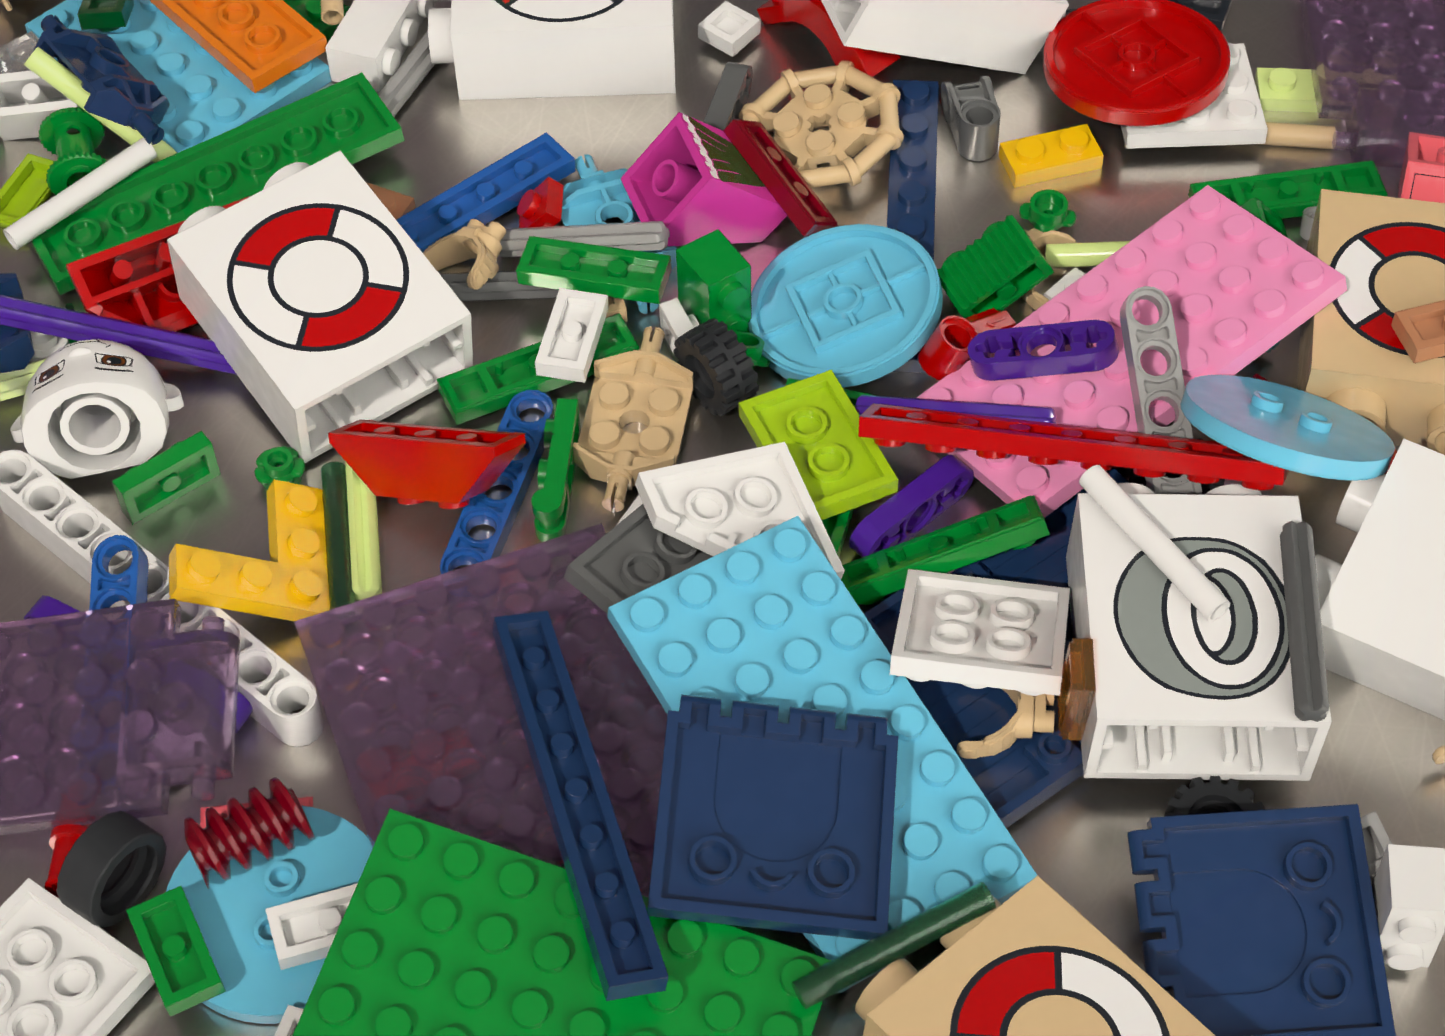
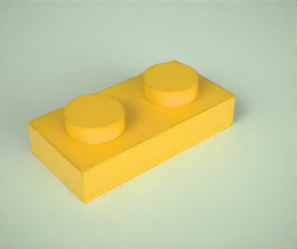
M1088 124L1001 142L999 146V158L1014 188L1102 169L1104 157Z

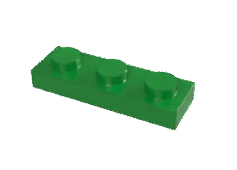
M529 236L516 273L518 284L557 290L563 288L608 295V297L660 304L672 266L670 255Z

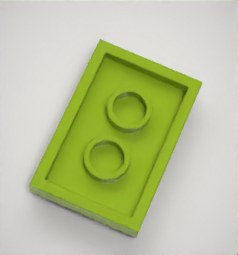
M832 370L739 402V416L757 447L781 442L786 443L821 520L898 492V478L878 445L874 443V439L858 437L859 414Z

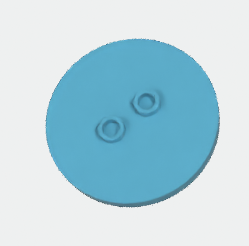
M869 224L833 227L797 241L770 262L756 281L752 290V319L748 322L750 333L763 339L764 348L762 355L770 361L769 367L782 377L803 380L832 370L842 388L856 386L893 372L922 349L934 332L941 315L943 304L942 286L933 259L921 244L908 235L884 226Z
M1204 375L1195 377L1187 383L1180 403L1181 410L1187 420L1211 439L1253 459L1306 475L1351 481L1373 479L1386 473L1395 451L1391 438L1382 429L1361 415L1319 396L1265 380L1233 375Z
M302 806L315 839L310 841L299 829L294 830L295 848L290 851L278 839L273 840L274 858L269 861L257 849L251 851L252 869L248 871L235 859L230 860L231 879L225 881L213 869L209 870L210 889L207 888L190 850L182 858L170 879L166 892L182 886L226 992L202 1002L204 1005L229 1018L257 1024L280 1023L288 1005L302 1009L305 1008L326 958L281 970L265 909L358 883L374 844L360 829L349 821L325 810Z

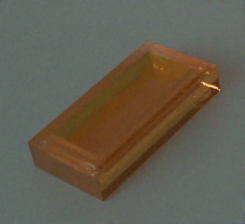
M1073 638L1072 642H1069L1062 671L1060 696H1057L1059 736H1062V740H1082L1096 692L1093 639Z

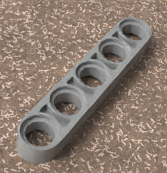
M1144 286L1137 288L1126 298L1120 308V323L1138 433L1193 439L1191 423L1184 416L1180 406L1185 385L1171 303L1164 292L1155 287ZM1141 299L1152 302L1159 312L1157 323L1152 325L1139 323L1132 313L1133 303ZM1156 350L1162 353L1167 361L1165 374L1153 376L1146 373L1140 363L1142 352ZM1156 400H1163L1169 403L1175 411L1173 425L1168 427L1156 425L1150 419L1148 413L1150 403ZM1185 474L1177 478H1168L1166 476L1157 478L1145 477L1147 487L1154 494L1203 495L1201 484L1189 481Z

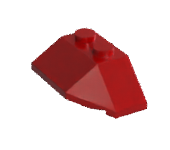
M246 198L240 199L238 201L232 202L222 207L227 209L245 200ZM184 221L66 264V269L86 312L174 332H180L198 325L197 320L179 297L167 239L178 233Z
M362 419L328 432L329 443L375 496L397 498L398 503L402 505H414L425 501L438 502L439 508L442 509L465 507L469 505L470 498L489 490L526 443L525 433L486 431L377 422Z

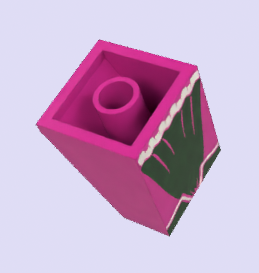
M680 112L620 178L640 221H662L666 228L669 229L670 237L668 238L667 246H684L717 229L723 233L731 244L762 243L787 216L723 130Z

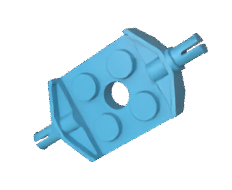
M584 155L585 163L582 156H579L575 160V168L581 179L566 183L563 189L561 217L563 225L607 224L604 221L612 217H619L624 221L623 223L641 222L620 179L628 169L622 168L604 173L603 170H597L591 155ZM667 246L664 250L641 251L670 255L672 269L677 266L676 246ZM636 301L639 311L643 314H648V307L650 312H654L659 304Z

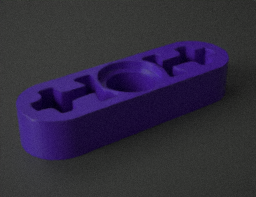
M1102 320L988 330L976 335L968 345V355L975 375L987 381L1099 371L1112 365L1119 354L1114 329L1109 323ZM1097 343L1096 347L1091 348V344ZM1051 344L1056 347L1053 352L1046 356L1037 357L1030 354L1039 345ZM1066 345H1070L1071 351H1067ZM1015 350H1019L1020 356H1016Z
M954 455L943 457L866 516L853 531L849 540V547L862 558L908 541L964 496L973 482V470Z

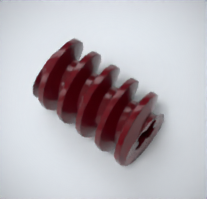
M274 777L269 781L270 798L268 799L257 788L253 787L248 790V808H245L234 797L227 799V818L225 819L213 807H209L205 811V828H202L191 817L184 819L186 843L208 889H210L209 870L211 869L216 871L225 881L231 879L230 860L235 859L248 871L252 869L251 851L257 849L268 861L274 858L273 840L278 839L289 851L294 849V830L299 829L310 841L315 839L308 819L292 788L288 789L278 778Z

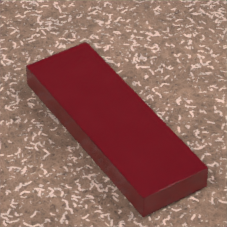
M733 119L723 132L804 237L822 230L838 227V222L761 122Z

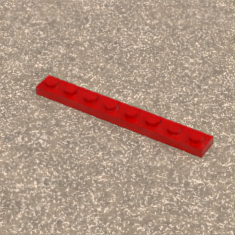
M875 403L859 416L858 437L874 438L875 444L884 447H900L909 442L925 444L926 450L935 453H951L956 451V448L976 450L977 456L986 459L1006 458L1008 454L1028 456L1029 462L1038 465H1055L1060 460L1080 462V467L1086 470L1094 465H1100L1105 471L1111 470L1112 466L1133 468V473L1138 476L1150 478L1162 477L1168 472L1185 474L1189 481L1200 484H1213L1219 482L1220 479L1241 481L1243 487L1253 490H1270L1274 488V485L1283 486L1289 470L1253 459L1216 441Z

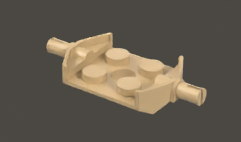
M652 326L644 329V336L639 350L594 361L595 378L578 443H573L574 462L591 479L607 483L602 506L609 511H612L613 503L615 504V512L624 509L627 489L632 490L633 486H635L639 472L677 465L694 390L693 372L660 353L665 333L659 327H655L654 335ZM634 422L647 426L642 432L636 434L628 433L622 429L627 424Z

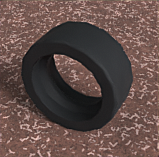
M123 811L106 814L91 824L76 840L65 857L59 872L57 894L62 904L91 924L102 928L121 922L128 917L126 910L142 903L159 879L165 863L167 848L163 836L133 815Z

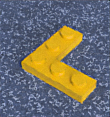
M275 479L272 481L266 491L270 561L177 543L169 554V599L322 627L331 615L322 489Z

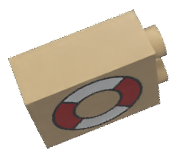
M1321 189L1306 251L1343 274L1346 278L1347 291L1301 325L1297 389L1327 399L1361 415L1382 429L1391 438L1394 446H1400L1403 439H1406L1445 455V356L1413 363L1391 326L1394 314L1397 311L1445 300V203Z
M1038 875L1003 904L989 891L980 892L972 897L954 914L944 928L940 938V943L946 948L943 953L919 972L906 959H898L892 962L872 979L860 995L855 1006L856 1013L865 1021L863 1036H1215Z

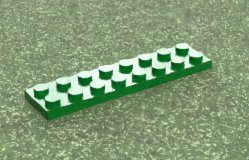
M361 72L132 173L30 241L59 294L62 295L76 289L66 269V264L184 221L205 207H222L248 196L250 197L262 191L270 177L289 164L304 162L311 166L338 151L343 153L351 165L405 141L402 128Z

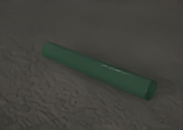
M328 462L321 467L325 520L330 622L338 627H347L356 622L357 614L355 593L352 590L346 466L340 462Z
M981 881L792 981V987L802 1006L807 1009L883 969L892 962L913 953L996 908L994 898L987 886Z

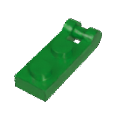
M558 398L555 418H547L545 422L544 447L545 449H550L548 459L540 458L538 489L540 490H537L531 499L532 511L535 516V533L537 538L544 543L558 542L566 533L576 468L573 443H578L581 433L578 399Z

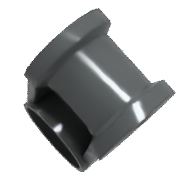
M981 76L978 82L953 85L951 81L942 82V110L946 122L949 123L959 154L972 161H984L992 158L998 151L1001 113L994 96L990 77Z

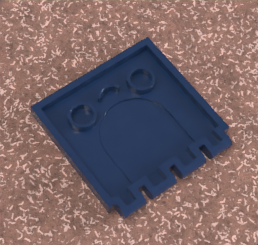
M681 694L679 711L668 710L647 905L648 916L884 942L888 934L898 736L887 735V717L847 713L845 728L841 730L835 729L836 712L790 707L788 723H778L779 705L733 700L731 717L720 716L721 699Z
M1358 804L1151 817L1147 822V829L1134 830L1127 833L1132 874L1154 875V881L1134 884L1140 932H1161L1162 939L1147 940L1141 943L1145 972L1165 991H1169V994L1215 1036H1396Z

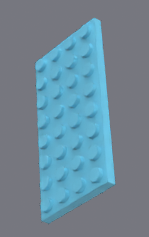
M799 516L608 607L607 618L667 714L668 710L679 711L681 694L721 699L720 716L731 717L733 700L779 705L778 723H788L790 707L836 712L835 729L841 730L845 728L847 713L887 717V735L898 736L888 934L885 941L881 942L803 933L817 956L836 962L831 980L839 993L879 972L892 962L902 959L940 938L944 928L954 914L978 893L989 891L997 900L1003 903L1037 876L907 678L889 675L891 654Z

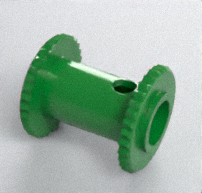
M69 107L57 110L47 116L40 125V143L43 144V148H47V151L57 155V161H53L50 169L47 170L48 174H46L48 187L55 195L107 162L105 158H101V155H96L94 151L101 144V141L104 140L105 127L82 108ZM74 128L80 133L71 135L67 131Z

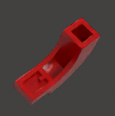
M769 0L756 9L764 25L793 21L810 29L825 45L835 65H839L842 60L852 61L854 68L873 77L901 58V55L844 46L821 0Z

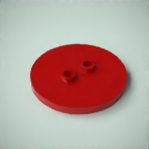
M1099 0L1087 4L1063 17L1052 32L1049 33L1044 45V75L1054 94L1063 103L1083 115L1118 125L1153 126L1188 118L1208 107L1219 97L1229 75L1230 50L1222 32L1208 18L1197 11L1168 0Z

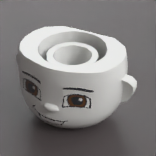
M100 339L82 340L58 349L39 366L28 383L22 413L15 420L10 431L14 442H23L28 454L52 474L74 479L141 465L151 459L164 446L170 423L169 412L184 407V402L179 388L173 384L164 383L158 370L143 354L127 345L114 341Z

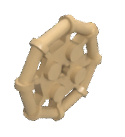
M842 60L839 65L795 72L788 68L782 71L781 78L753 103L744 104L739 113L740 120L761 122L767 131L774 132L775 142L811 188L849 183L853 187L861 183V177L890 150L898 149L904 139V135L899 128L898 102L901 94L898 88L893 83L880 82L854 68L852 61ZM850 87H853L870 97L861 101L848 94ZM788 95H790L792 100L788 104H786L779 112H770L782 100H784ZM880 114L881 125L878 128L867 127L868 119ZM829 126V130L827 131L819 129L813 132V130L817 127ZM829 162L830 165L829 167H817V164Z

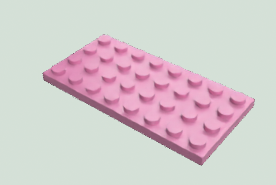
M1207 185L1012 327L1085 320L1105 321L1113 327L1119 349L1118 357L1112 365L1099 371L987 381L975 375L969 360L962 368L948 374L916 398L1051 407L1055 410L1056 424L1138 433L1120 323V308L1135 289L1144 286L1155 287L1163 291L1169 298L1172 306L1184 385L1186 387L1187 383L1195 377L1204 375L1234 376L1346 292V278L1343 274ZM1141 299L1133 303L1132 313L1139 323L1143 325L1157 323L1159 312L1152 302ZM1097 343L1091 344V348L1096 347ZM1051 344L1039 345L1030 354L1037 357L1046 356L1053 352L1056 347ZM1066 345L1067 351H1071L1070 345ZM1015 350L1016 356H1020L1019 350ZM1156 350L1142 352L1140 363L1146 373L1153 376L1165 374L1167 361L1162 353ZM1156 400L1150 403L1148 413L1150 419L1156 425L1166 427L1175 420L1174 408L1169 403L1163 400ZM956 448V451L947 453L954 455L973 470L974 477L1006 504L1034 495L1044 518L1084 489L1079 484V480L1087 470L1080 467V462L1060 460L1055 465H1038L1029 462L1028 456L1008 454L1006 458L986 459L977 456L976 450Z

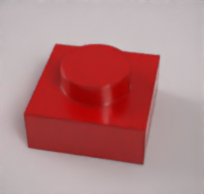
M547 177L534 190H528L522 196L517 208V213L520 215L519 228L552 227L559 223L562 217L564 185Z

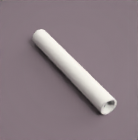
M141 138L5 228L3 233L6 239L16 250H19L157 157L155 149L151 143L148 144L144 138Z
M1094 465L1085 471L1079 480V484L1209 622H1213L1224 615L1230 607L1229 600L1100 465Z

